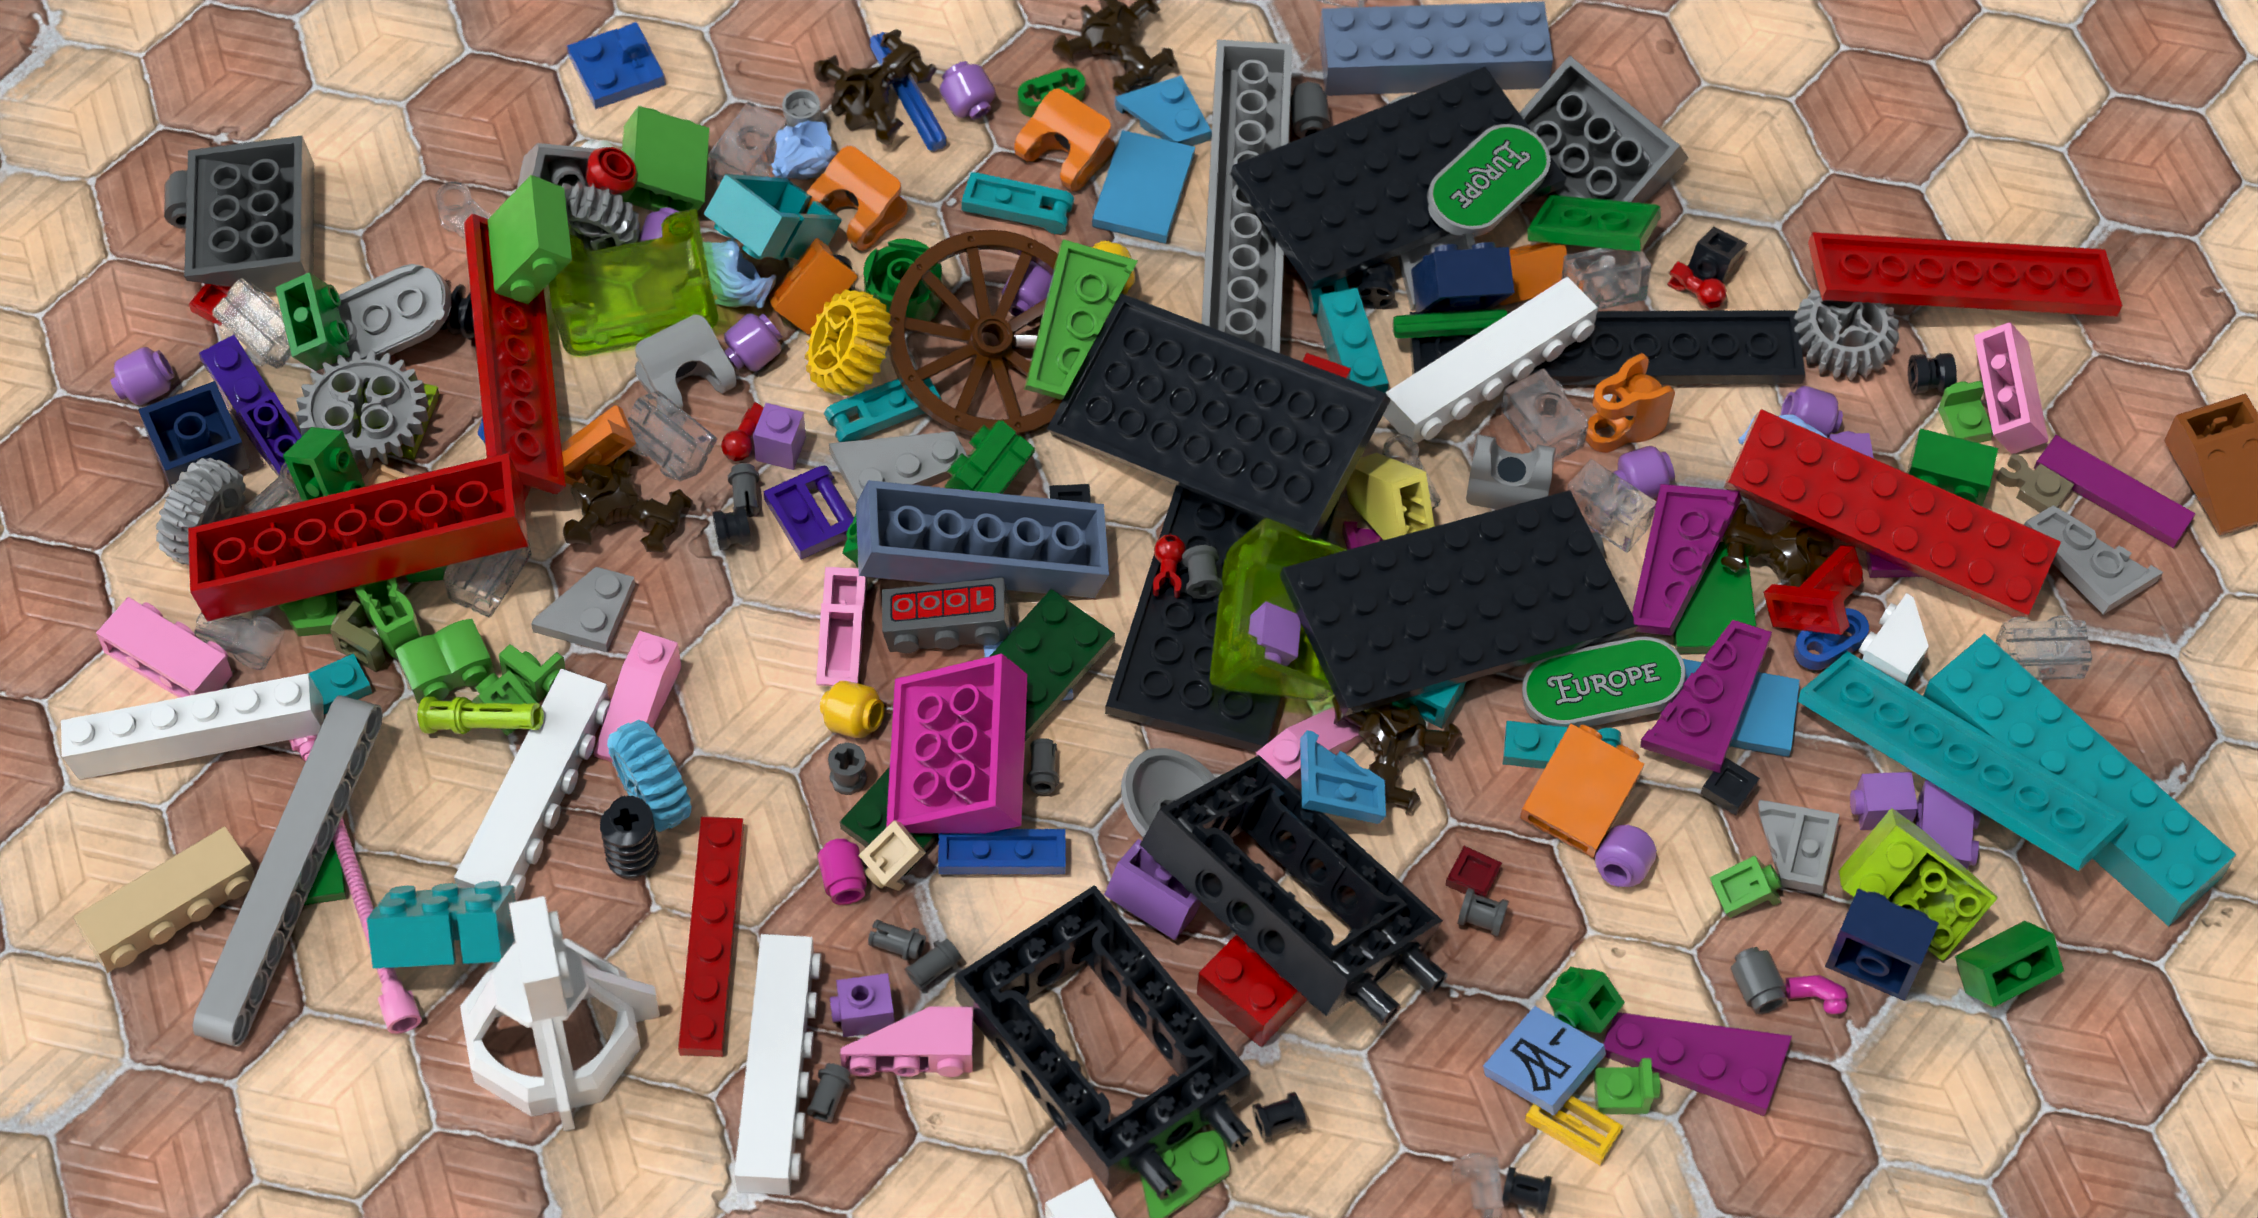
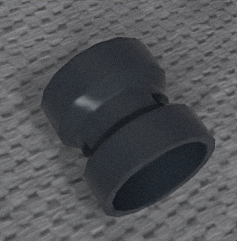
M1939 353L1935 358H1927L1924 354L1910 356L1908 361V383L1913 394H1925L1929 389H1937L1942 393L1946 388L1956 383L1957 370L1953 354Z

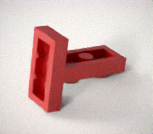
M1841 545L1800 587L1771 584L1763 593L1772 626L1842 635L1849 627L1843 601L1864 581L1863 570L1859 564L1855 546Z

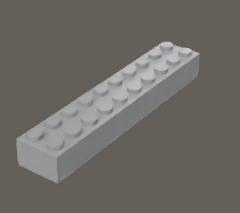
M1217 40L1201 324L1280 353L1284 252L1230 173L1234 164L1288 144L1292 44Z

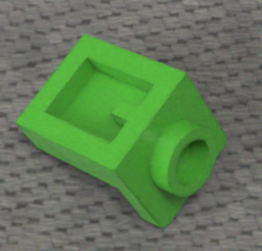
M1982 381L1972 383L1958 382L1945 389L1938 411L1949 436L1976 443L1991 440L1993 436L1991 423L1981 402L1984 392Z
M511 644L498 654L502 675L510 670L537 703L547 696L560 669L566 670L564 657L558 652L553 654L542 666L531 653L527 651L521 653Z
M510 670L500 678L494 672L475 687L479 695L472 700V703H537ZM516 729L501 730L506 736H508Z
M1756 856L1710 877L1722 907L1729 918L1767 900L1773 906L1781 903L1777 889L1781 888L1782 884L1775 869L1771 864L1765 867Z
M1641 1058L1639 1067H1595L1593 1073L1596 1110L1602 1114H1648L1653 1099H1659L1660 1077L1658 1072H1652L1651 1058Z

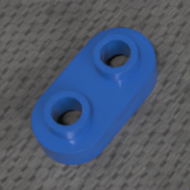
M1845 608L1849 622L1846 632L1852 635L1850 637L1802 630L1798 634L1794 646L1796 660L1807 669L1821 670L1830 666L1847 651L1850 653L1856 651L1861 647L1869 632V623L1866 617L1857 610ZM1809 650H1815L1819 652L1820 655L1812 654L1809 652Z

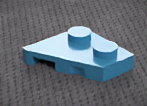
M1182 75L1115 97V108L1122 114L1125 111L1129 112L1140 120V127L1150 134L1159 136L1161 139L1190 146L1211 140L1212 131Z
M1307 730L1300 738L1302 808L1380 824L1386 817L1385 780L1369 769L1360 767L1353 758L1341 750L1337 755L1333 754L1316 742L1319 735Z

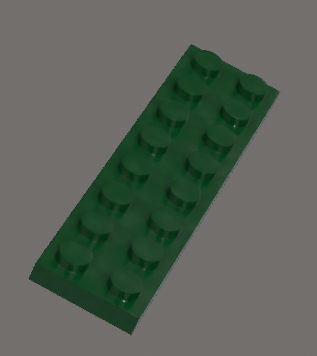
M1052 589L1047 592L990 655L1003 654L1028 674L1025 741L1115 642L1114 632ZM890 767L839 822L841 830L864 847H867L886 829ZM910 833L925 852L939 839V833ZM916 863L904 874V876L907 875V873L916 865Z

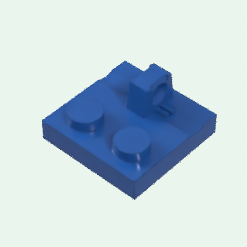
M637 22L567 45L568 56L595 109L665 85V76Z

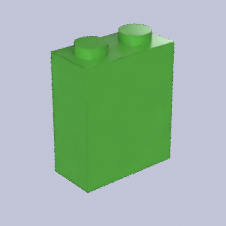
M638 105L623 129L622 151L633 160L637 171L635 186L620 194L622 195L623 202H629L651 211H659L662 207L672 208L685 214L689 218L688 222H690L705 202L709 128L693 123L690 120L680 119L658 112L655 109Z
M530 175L488 219L494 292L525 304H529L572 261L564 187Z

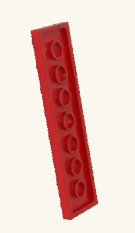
M472 213L464 221L486 456L490 458L509 453L522 484L557 495L566 487L544 289L529 304L494 292L488 219Z
M1812 232L1808 241L1822 300L2118 316L2122 308V302L2105 249Z

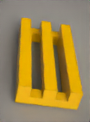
M1572 1095L1563 1107L1607 1132L1606 1137L1584 1125L1581 1120L1570 1114L1567 1115L1561 1110L1554 1116L1535 1104L1531 1106L1526 1114L1525 1122L1598 1165H1601L1607 1152L1610 1151L1614 1141L1619 1137L1623 1129V1125Z

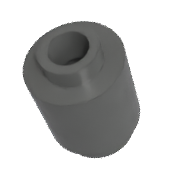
M1313 82L1297 85L1290 97L1294 134L1303 138L1331 127L1327 94L1322 90V87Z
M180 170L172 173L165 183L164 217L169 224L186 229L187 170Z
M1752 947L1736 955V962L1730 969L1747 1006L1753 1007L1756 1014H1765L1786 1003L1787 998L1784 993L1787 988L1769 951H1760L1758 947Z

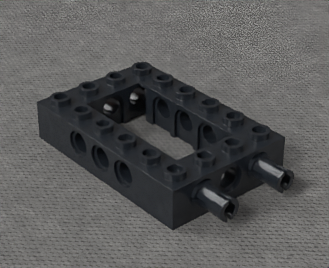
M1260 755L1159 809L1140 843V846L1157 863L1170 872L1190 893L1208 907L1219 920L1233 930L1248 947L1259 954L1282 978L1286 979L1311 1005L1325 1016H1328L1349 1001L1355 1000L1381 1026H1384L1385 1023H1388L1397 1014L1401 1004L1382 990L1377 983L1395 971L1403 969L1428 994H1432L1444 983L1448 976L1446 971L1441 969L1423 952L1443 920L1323 812L1302 808V793ZM1245 830L1258 842L1261 848L1268 851L1288 869L1292 876L1299 879L1323 904L1332 909L1349 925L1352 930L1347 937L1338 944L1332 945L1334 934L1331 928L1323 920L1318 921L1295 900L1296 896L1291 891L1287 892L1264 871L1265 868L1260 863L1256 864L1233 843L1234 839L1232 837Z
M1095 885L954 975L956 1000L962 1007H973L974 1023L1108 1191L1134 1173L1139 1172L1160 1200L1169 1197V1194L1166 1192L1167 1189L1173 1195L1182 1185V1181L1174 1174L1160 1155L1205 1125L1210 1124L1228 1145L1230 1151L1240 1149V1146L1237 1144L1238 1141L1244 1146L1252 1138L1253 1132L1245 1126L1231 1109V1107L1250 1095L1251 1072ZM1085 962L1179 1075L1177 1076L1174 1073L1168 1077L1167 1084L1143 1100L1138 1097L1132 1101V1107L1111 1120L1110 1103L1107 1097L1102 1092L1098 1094L1082 1075L1081 1065L1077 1060L1072 1062L1056 1042L1055 1033L1051 1028L1045 1029L1030 1010V1002L1028 1001Z

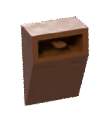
M2245 393L2176 415L2164 442L2218 534L2221 536L2258 524V412L2247 394Z

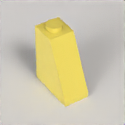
M1379 453L1359 459L1346 484L1348 501L1383 540L1435 527L1426 471Z

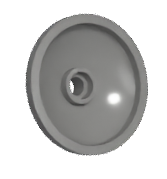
M1154 748L1140 753L1126 767L1121 782L1122 800L1131 823L1144 838L1159 809L1214 780L1215 776L1194 758L1173 749Z

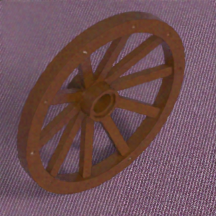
M976 230L951 236L938 242L920 255L908 268L893 295L889 308V314H891L889 325L893 329L888 336V340L891 342V345L888 346V351L894 371L902 387L919 408L931 418L950 429L970 436H974L983 425L991 428L998 420L1004 421L1016 431L1018 436L1036 432L1050 424L1062 400L1056 398L1045 407L1021 417L1002 359L1028 376L1031 362L1012 348L1034 349L1037 336L1013 335V333L1043 315L1047 298L1007 322L1005 319L1030 261L1040 265L1053 275L1057 258L1055 251L1032 238L1018 233L1001 230ZM979 250H1001L1020 255L994 315H991ZM966 252L978 319L930 270L944 260ZM922 281L969 330L905 317L910 296L918 283ZM904 331L967 343V345L915 370L908 354ZM981 334H994L999 340V345L989 346L985 344ZM971 357L975 359L956 408L949 406L939 399L923 382ZM986 364L991 366L1008 419H985L966 414Z

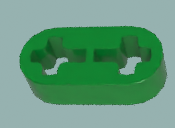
M1063 68L1023 82L1017 92L1019 111L1027 117H1032L1039 104L1053 89H1062L1079 101H1082L1085 97L1086 89L1084 75L1075 68ZM1068 84L1071 88L1075 87V89L1069 90L1067 86L1062 85ZM1034 96L1036 99H1040V101L1035 102L1033 98L1028 97Z

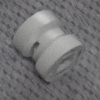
M797 89L789 92L784 97L782 103L784 127H794L805 121L822 122L820 100L814 92L807 89Z

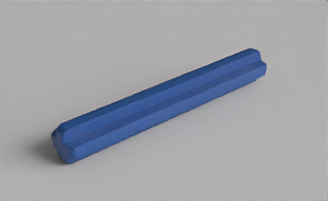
M885 32L873 35L870 38V48L880 65L883 63L882 59L892 52L889 48L880 46ZM911 73L902 82L899 80L898 82L895 81L892 86L926 147L930 151L944 148L946 146V135Z

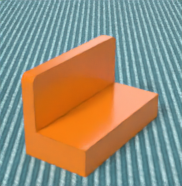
M816 238L768 298L775 311L810 335L812 334L810 328L815 326L817 321L816 315L823 312L825 302H831L835 293L841 294L845 289L848 290L856 281L857 274L834 257L829 246Z
M1537 242L1509 249L1514 294L1499 304L1507 305L1532 299L1568 276L1571 279L1566 245Z
M614 405L561 444L565 483L572 486L575 482L583 483L585 480L582 477V469L586 464L606 466L636 444L621 407Z

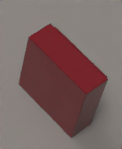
M1463 846L1446 879L1445 886L1465 895L1468 888L1475 890L1476 895L1487 897L1501 870L1502 862Z

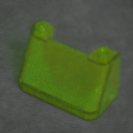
M697 209L675 212L666 217L661 224L662 237L586 252L582 240L576 236L569 235L572 261L549 283L552 310L563 347L567 353L574 356H589L634 347L641 340L692 315L703 316L711 328L715 327L718 322V311Z
M1264 518L1236 541L1228 551L1223 565L1221 579L1223 581V590L1219 595L1210 668L1211 684L1228 691L1317 702L1324 701L1328 697L1333 696L1334 693L1302 624L1300 628L1298 657L1288 666L1264 658L1266 647L1257 644V637L1248 634L1250 615L1266 601L1296 613L1279 576L1283 567L1346 551L1347 549L1319 538L1316 541L1311 540L1295 529L1269 518Z

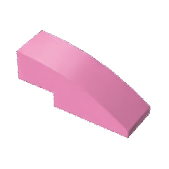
M825 567L823 603H821L817 686H833L841 680L859 682L868 577L859 576L858 568Z

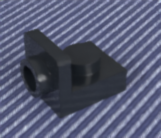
M1713 227L1697 242L1688 267L1692 270L1694 276L1703 281L1714 278L1724 283L1729 269L1743 256L1748 243Z

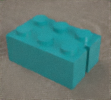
M725 174L704 212L705 216L715 222L714 228L727 237L736 238L744 244L742 249L747 254L760 260L764 257H773L778 260H783L784 258L799 260L816 238L828 246L842 221L841 218L818 201H813L807 213L802 214L811 196L787 178Z
M484 881L477 883L472 888H458V885L455 883H444L432 887V890L416 891L415 886L411 885L390 889L379 902L378 907H375L367 918L373 969L455 964L454 940H460L463 964L499 962L515 942L509 903L516 902L514 885L501 886L499 881Z

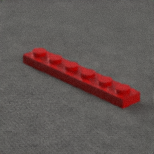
M701 817L678 1045L679 1056L723 1057L744 831L743 818Z

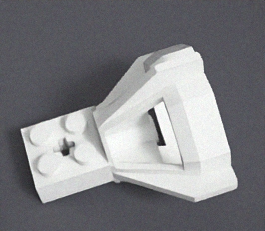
M545 896L509 903L516 943L509 948L499 962H494L461 1004L460 1009L474 1082L531 1117L559 1111L563 1129L568 1131L575 1129L571 1108L600 1103L641 1049L636 1022L658 1018L660 1013L653 985L628 979L625 971L570 939H563L557 911L548 913ZM595 997L617 1011L616 1024L609 1041L601 1052L590 1062L573 1071L562 1021L568 1019L581 1000ZM507 1015L527 1028L532 1027L543 1077H532L514 1072L500 1064L487 1051L482 1038L496 1017Z

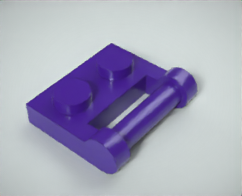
M825 465L816 467L763 491L765 502L800 560L841 541H846L847 530L855 517L833 484L834 477ZM810 490L820 491L838 523L830 526L809 492Z

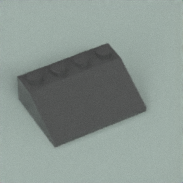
M1570 55L1519 113L1530 129L1545 143L1550 156L1567 178L1564 187L1554 191L1559 196L1645 203L1661 190L1689 159L1677 142Z
M302 135L188 150L184 268L186 281L276 293L275 287L310 272L313 274L314 161Z

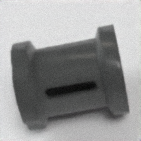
M1194 546L1182 554L1183 564L1185 567H1188L1189 582L1186 589L1187 593L1193 598H1211L1220 594L1223 590V581L1218 578L1216 569L1219 555L1217 549L1212 546Z
M846 742L835 746L828 757V764L831 770L829 778L834 790L843 795H852L855 792L861 791L867 781V773L864 770L866 764L864 751L854 743Z
M1468 888L1457 924L1464 926L1466 923L1489 929L1492 935L1498 936L1509 901L1502 899L1498 902L1475 894L1474 889Z

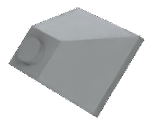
M537 143L523 157L517 189L530 175L559 186L567 183L574 187L577 182H580L583 186L590 187L586 180L588 158L595 149Z

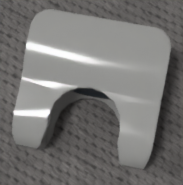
M692 315L641 340L636 345L635 353L639 361L635 365V374L644 389L652 397L662 415L667 419H672L683 413L682 395L677 384L685 377H703L712 384L716 391L721 393L736 387L734 368L721 348L709 323L701 315Z
M1477 434L1466 501L1474 506L1502 509L1548 496L1556 447L1537 444L1532 452L1524 454L1512 453L1500 448L1497 445L1496 437Z

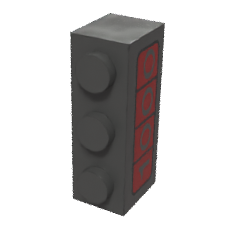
M1004 578L883 589L882 633L889 651L913 653L918 649H953L958 645H994L999 641H1004L1011 633L1010 597Z

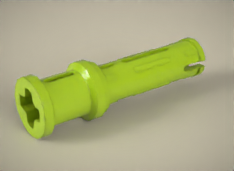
M424 697L418 706L417 720L421 731L425 734H432L437 730H452L455 734H466L472 728L539 730L543 724L544 712L539 703H472L466 697H456L452 701H438L435 697Z

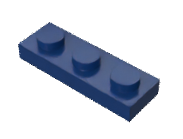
M1004 829L989 833H939V874H1065L1066 871L1065 829Z

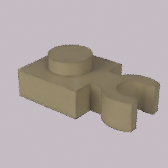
M2014 453L2010 456L2007 465L2016 472H2010L2006 468L2001 467L1996 477L2004 486L2018 487L2019 492L2016 498L2040 513L2053 505L2059 508L2074 486L2073 483L2041 463L2035 470L2030 469L2027 461L2022 456Z

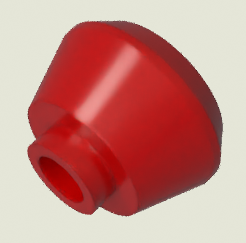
M601 147L595 149L588 158L586 180L590 187L594 184L597 189L602 191L609 189V194L620 195L635 186L637 171L633 160L625 152L614 147Z

